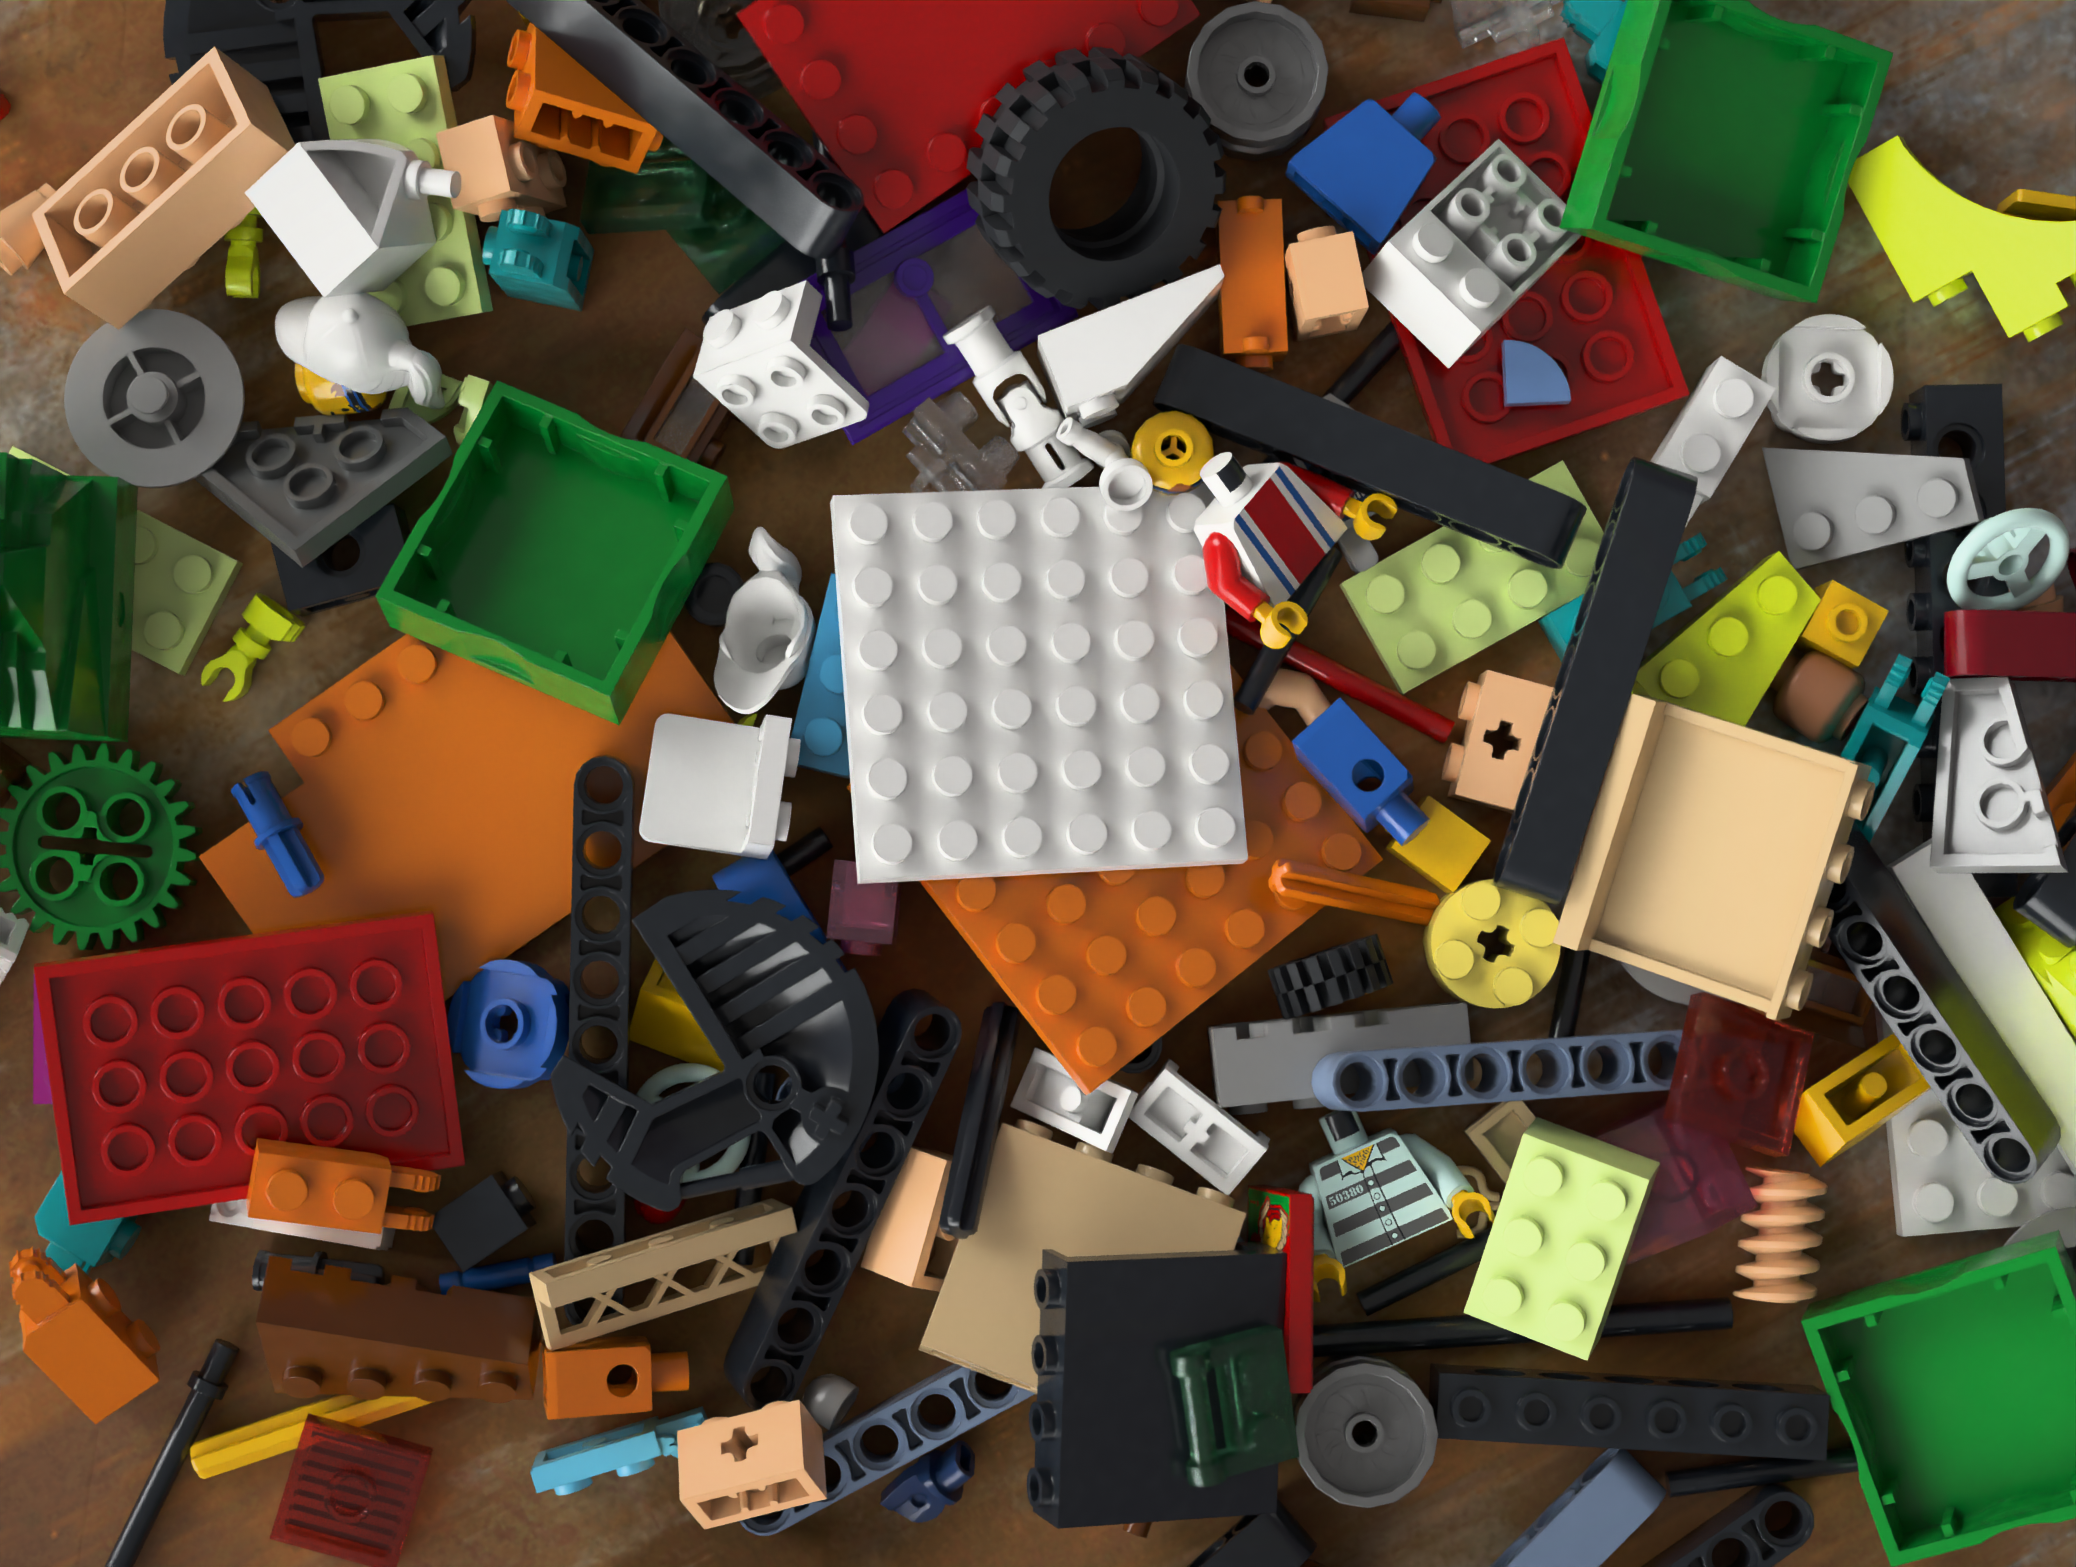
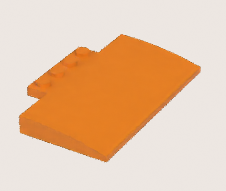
M671 630L620 726L405 634L268 730L304 782L283 797L282 800L292 818L298 817L304 824L300 833L324 874V881L320 887L305 896L295 898L290 895L266 850H258L254 845V841L258 836L250 822H247L201 854L199 858L253 934L432 910L434 913L444 1001L446 1002L454 996L455 991L463 981H471L478 972L484 970L479 967L490 961L506 960L571 914L574 782L576 773L584 763L597 756L610 755L618 757L627 763L633 772L635 781L634 870L669 846L648 842L641 837L639 832L653 732L658 717L669 713L736 723ZM596 767L588 775L587 789L595 800L608 803L615 801L621 795L623 789L622 778L612 767ZM606 831L594 832L586 841V855L595 865L607 867L619 861L622 852L621 843L612 833Z

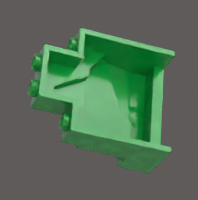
M0 452V738L128 742L138 487L120 477L64 475L34 459H21L7 452Z

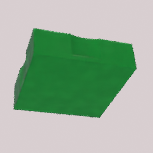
M1628 0L1560 228L1780 301L1817 303L1844 216L1845 193L1849 176L1862 147L1867 141L1893 52L1817 25L1797 24L1780 20L1760 10L1747 0Z
M497 380L454 456L453 465L443 490L430 508L417 521L375 597L390 627L620 726L735 509L728 476L647 442L634 441L609 434L595 427L575 412Z
M2059 1230L1816 1301L1808 1305L1801 1323L1827 1394L1830 1395L1829 1400L1832 1408L1838 1414L1852 1441L1857 1457L1859 1481L1891 1567L1977 1545L2000 1532L2015 1527L2038 1523H2059L2076 1518V1274Z

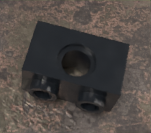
M394 503L385 505L303 568L271 542L288 611L303 617L374 598L411 534L405 511ZM344 539H356L360 548L358 561L348 570L337 571L332 563L334 547Z

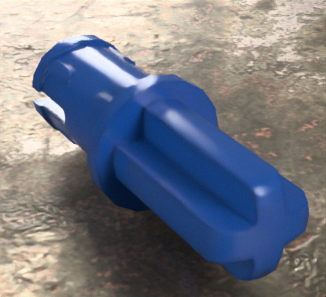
M268 771L254 773L243 779L248 787L244 788L242 783H237L231 789V793L238 800L258 836L254 841L258 850H266L290 895L295 898L305 896L320 887L324 881V874L300 833L304 824L300 818H292L271 780L270 773Z

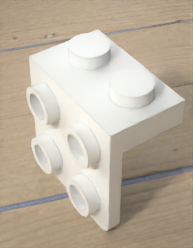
M807 280L779 291H771L759 299L730 310H722L709 317V321L703 331L704 338L693 377L767 445L777 449L786 448L866 419L869 409V402L810 347L822 295Z
M669 713L658 717L654 726L639 826L641 837L653 843L766 860L774 848L775 840L786 841L789 830L792 803L781 801L784 776L795 778L801 743L800 739L789 738L792 718L766 714L760 728Z

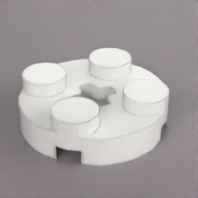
M1822 314L1806 318L1777 338L1772 349L1767 354L1761 380L1776 388L1767 404L1776 427L1784 432L1792 433L1799 439L1807 442L1833 444L1849 440L1872 425L1877 416L1883 412L1889 403L1893 390V366L1889 353L1883 344H1878L1874 337L1864 330L1866 327L1857 320L1836 314ZM1824 362L1831 364L1832 374L1842 375L1843 385L1833 388L1831 396L1822 395L1820 388L1813 385L1811 381V375L1818 373L1821 363Z

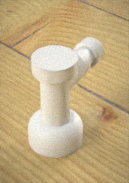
M1071 417L1066 418L1061 423L1056 434L1057 439L1068 446H1074L1080 453L1104 469L1100 476L1099 487L1105 502L1111 508L1118 511H1131L1141 507L1149 499L1153 489L1152 478L1147 468L1140 461L1129 458L1130 446L1121 432L1105 430L1098 434L1083 428L1080 422Z

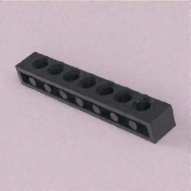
M2002 384L1924 385L1909 395V403H1904L1901 411V434L1904 441H1911V455L1940 457L1938 446L1941 438L1953 439L1960 445L1963 458H1969L1984 520L2006 512ZM1978 523L1964 526L1960 532L1949 530L1907 541L1904 544L1906 564L1909 568H1914L1915 593H1910L1907 599V624L1910 631H1916L1917 656L1911 657L1913 660L1910 665L1912 670L1908 680L1910 691L1913 695H1918L1919 703L1921 701L1920 695L1929 678L1934 677L1936 672L1944 675V612L1963 610L1953 601L1949 591L1944 586L1942 573L1947 563H1950L1958 546ZM1994 576L1967 580L1970 590L1980 596L1991 597L2009 592L2006 582L1997 580ZM1942 696L1932 713L1935 717L1928 734L1915 757L1920 758L1921 784H1915L1912 808L1915 821L1922 822L1923 843L1932 838ZM1972 873L1986 898L2016 897L2018 893V873Z

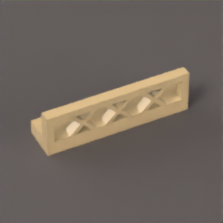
M770 1198L530 1272L529 1277L546 1348L554 1351L758 1286L767 1265L747 1270L732 1260L738 1250L769 1241L771 1253L773 1254L780 1237L798 1232L792 1207ZM713 1258L717 1260L704 1285L687 1289L672 1280L678 1269ZM728 1268L739 1273L723 1278ZM652 1277L657 1279L645 1302L641 1305L626 1308L611 1299L617 1288ZM668 1286L679 1292L662 1298ZM591 1296L596 1299L581 1324L560 1330L555 1312L556 1307ZM607 1305L619 1311L601 1317Z

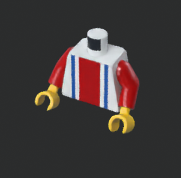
M1224 452L1209 460L1200 471V477L1214 494L1215 498L1195 520L1194 532L1203 547L1202 552L1209 589L1249 622L1260 621L1262 623L1260 635L1264 644L1271 649H1281L1288 644L1292 637L1279 623L1285 625L1294 634H1301L1308 623V617L1304 609L1298 604L1287 600L1347 530V526L1342 521L1345 515L1353 519V528L1362 539L1370 541L1380 538L1386 531V527L1372 521L1367 512H1375L1383 518L1392 519L1397 512V505L1393 499L1382 493L1372 494L1361 502L1354 498V490L1323 475L1288 462L1249 464L1242 468L1231 452Z

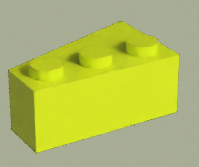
M1777 551L1763 558L1643 660L1631 694L1651 696L1746 726L1821 599L1782 553Z

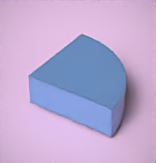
M1504 340L1501 343L1504 407L1560 405L1571 402V394L1566 377L1558 364L1547 353L1536 346L1522 341Z

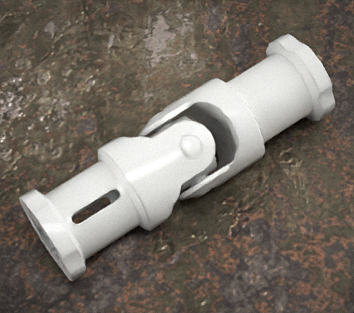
M988 305L965 318L942 337L948 345L955 344L975 374L972 383L996 419L1007 427H1010L1008 421L1012 422L1010 441L1017 452L1025 451L1045 482L1042 488H1068L1094 468V464L1091 459L1082 458L1074 446H1068L1057 439L1058 428L1065 419L1058 409L1041 404L1042 401L1044 404L1047 402L1043 386L1022 352L1013 351L1009 347L993 321L996 312L991 305ZM1015 374L1026 375L1028 380L1020 384L1008 386L1002 396L996 402L994 401L993 393L1000 383ZM1047 443L1051 445L1060 459V466L1056 465L1045 447Z

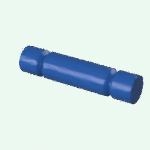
M554 1252L536 1255L532 1259L526 1257L474 1267L463 1273L461 1271L443 1273L439 1275L441 1294L446 1295L447 1290L453 1285L491 1291L531 1283L529 1273L556 1265V1257Z

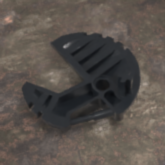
M166 0L163 26L165 59L176 60L179 73L169 74V78L173 85L215 46L268 87L295 145L298 142L330 140L318 78L325 77V68L317 22L393 18L422 57L444 55L451 92H458L471 80L476 55L477 31L475 16L470 14L462 23H460L459 17L472 0H289L286 3H283L282 0Z
M717 889L688 891L667 896L632 919V922L723 1062L724 1070L655 1103L644 1100L565 1055L561 1057L551 1073L556 1103L566 1128L572 1136L579 1124L586 1136L580 1150L585 1158L595 1167L602 1156L611 1166L606 1177L608 1181L634 1199L656 1209L669 1212L679 1207L683 1199L742 1188L744 1191L794 1180L803 1185L814 1184L828 1173L847 1152L859 1133L869 1111L878 1074L879 1041L875 1015L866 987L855 967L846 973L840 967L836 959L845 955V952L833 939L822 945L810 934V932L819 927L817 924L804 915L790 921L776 914L785 908L786 905L773 899L762 897L752 904L728 901L741 893V891ZM765 1066H780L789 1073L792 1079V1089L787 1097L781 1100H770L760 1094L756 1078L759 1070ZM758 1131L764 1132L781 1157V1160L739 1168V1172L683 1183V1175L687 1169Z

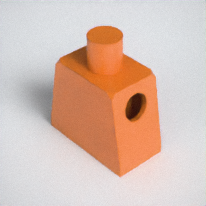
M646 1336L598 1337L554 1351L546 1348L545 1340H542L543 1399L548 1420L652 1411V1392L689 1390L687 1351L651 1353L650 1343ZM617 1365H630L633 1368L630 1379L624 1384L614 1385L607 1381L609 1372Z

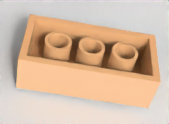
M214 46L32 213L55 274L66 296L119 330L139 311L146 309L154 298L180 274L193 267L200 256L230 229L237 227L244 220L246 215L255 208L245 192L295 146L271 93L264 83Z

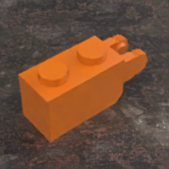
M257 1138L246 1200L247 1214L249 1218L381 1234L382 1227L421 1232L428 1231L433 1227L435 1215L421 1208L386 1205L389 1187L410 1189L424 1193L439 1190L441 1175L429 1170L390 1165L388 1157L374 1153Z
M32 1246L30 1249L17 1250V1254L9 1262L10 1277H13L14 1284H12L13 1300H16V1305H21L19 1319L23 1334V1352L95 1425L160 1381L156 1353L160 1351V1345L156 1336L144 1321L137 1319L132 1322L121 1311V1304L117 1295L105 1280L97 1278L93 1281L77 1263L63 1271L51 1257H46V1252H41L40 1248L34 1249Z

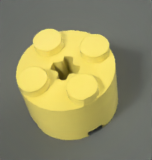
M1493 879L1466 883L1459 886L1454 893H1448L1440 899V904L1434 910L1428 926L1424 928L1423 946L1427 964L1438 985L1447 994L1461 1002L1493 1009L1521 1005L1538 994L1547 985L1556 970L1561 945L1553 943L1559 921L1546 902L1494 886ZM1498 928L1500 930L1498 940L1505 944L1502 954H1491L1485 960L1483 958L1485 947L1477 942L1478 935L1480 933H1492Z

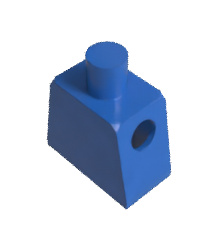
M1415 92L1405 100L1392 116L1376 101L1369 98L1295 154L1288 163L1285 176L1347 232L1353 231L1354 238L1375 256L1425 181L1437 159L1420 141L1436 125L1441 116L1428 100Z
M1338 698L1292 741L1297 760L1366 833L1380 823L1401 846H1404L1413 840L1430 822L1425 813L1408 797L1414 790L1413 777L1410 772L1341 698ZM1368 778H1376L1382 782L1378 789L1370 792L1362 791L1358 787L1363 780Z

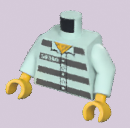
M1335 1110L1319 1118L1321 1127L1333 1152L1309 1163L1311 1175L1302 1181L1298 1190L1312 1194V1197H1314L1313 1301L1320 1302L1317 1283L1324 1278L1335 1279L1340 1285L1341 1295L1344 1296L1347 1293L1345 1267L1444 1224L1453 1218L1461 1234L1469 1239L1475 1238L1465 1222L1470 1213L1475 1211L1484 1212L1488 1215L1491 1223H1494L1496 1216L1488 1199L1482 1194L1474 1192L1473 1187L1449 1156L1418 1135H1398L1394 1129L1387 1128L1367 1136L1357 1111ZM1448 1208L1452 1210L1453 1218H1452V1216H1451L1450 1211L1448 1210Z

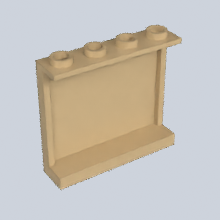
M1631 694L1553 943L1575 951L1590 950L1767 1012L1766 1018L1775 1021L1790 1018L1793 1009L1800 1011L1803 1008L1811 990L1813 973L1805 970L1813 946L1819 948L1823 946L1832 925L1834 911L1826 908L1833 885L1834 883L1842 884L1845 881L1853 861L1854 847L1847 845L1854 820H1864L1873 800L1875 783L1867 781L1872 766L1651 696Z
M1017 1119L1015 1127L1002 1123L996 1138L978 1230L974 1235H969L967 1239H959L918 1350L1037 1394L1038 1375L1033 1368L1031 1350L1033 1340L1039 1335L1040 1308L1037 1306L1034 1296V1279L1037 1271L1042 1269V1249H1053L1067 1257L1234 1250L1247 1213L1233 1209L1235 1200L1219 1191L1198 1187L1197 1193L1193 1194L1172 1186L1174 1177L1157 1168L1138 1164L1134 1172L1112 1164L1114 1155L1092 1144L1077 1142L1076 1148L1072 1149L1051 1141L1053 1132L1036 1123Z

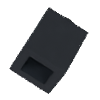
M501 1170L492 1174L433 1214L435 1215L433 1228L462 1272H465L537 1224L530 1214L536 1208V1204L519 1178L514 1176L508 1180Z

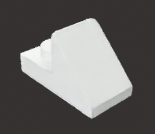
M1035 1047L1010 1106L1113 1154L1138 1093L1124 1084L1108 1079L1093 1092L1085 1096L1053 1054Z

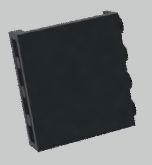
M1260 1241L1237 1242L1235 1250L1075 1257H1067L1053 1249H1042V1269L1037 1271L1034 1279V1296L1037 1306L1040 1308L1039 1335L1033 1340L1031 1350L1033 1368L1038 1375L1037 1401L1032 1403L1029 1412L1030 1432L1035 1441V1466L1029 1470L1027 1476V1495L1034 1513L1057 1529L1277 1513L1287 1267L1286 1252Z

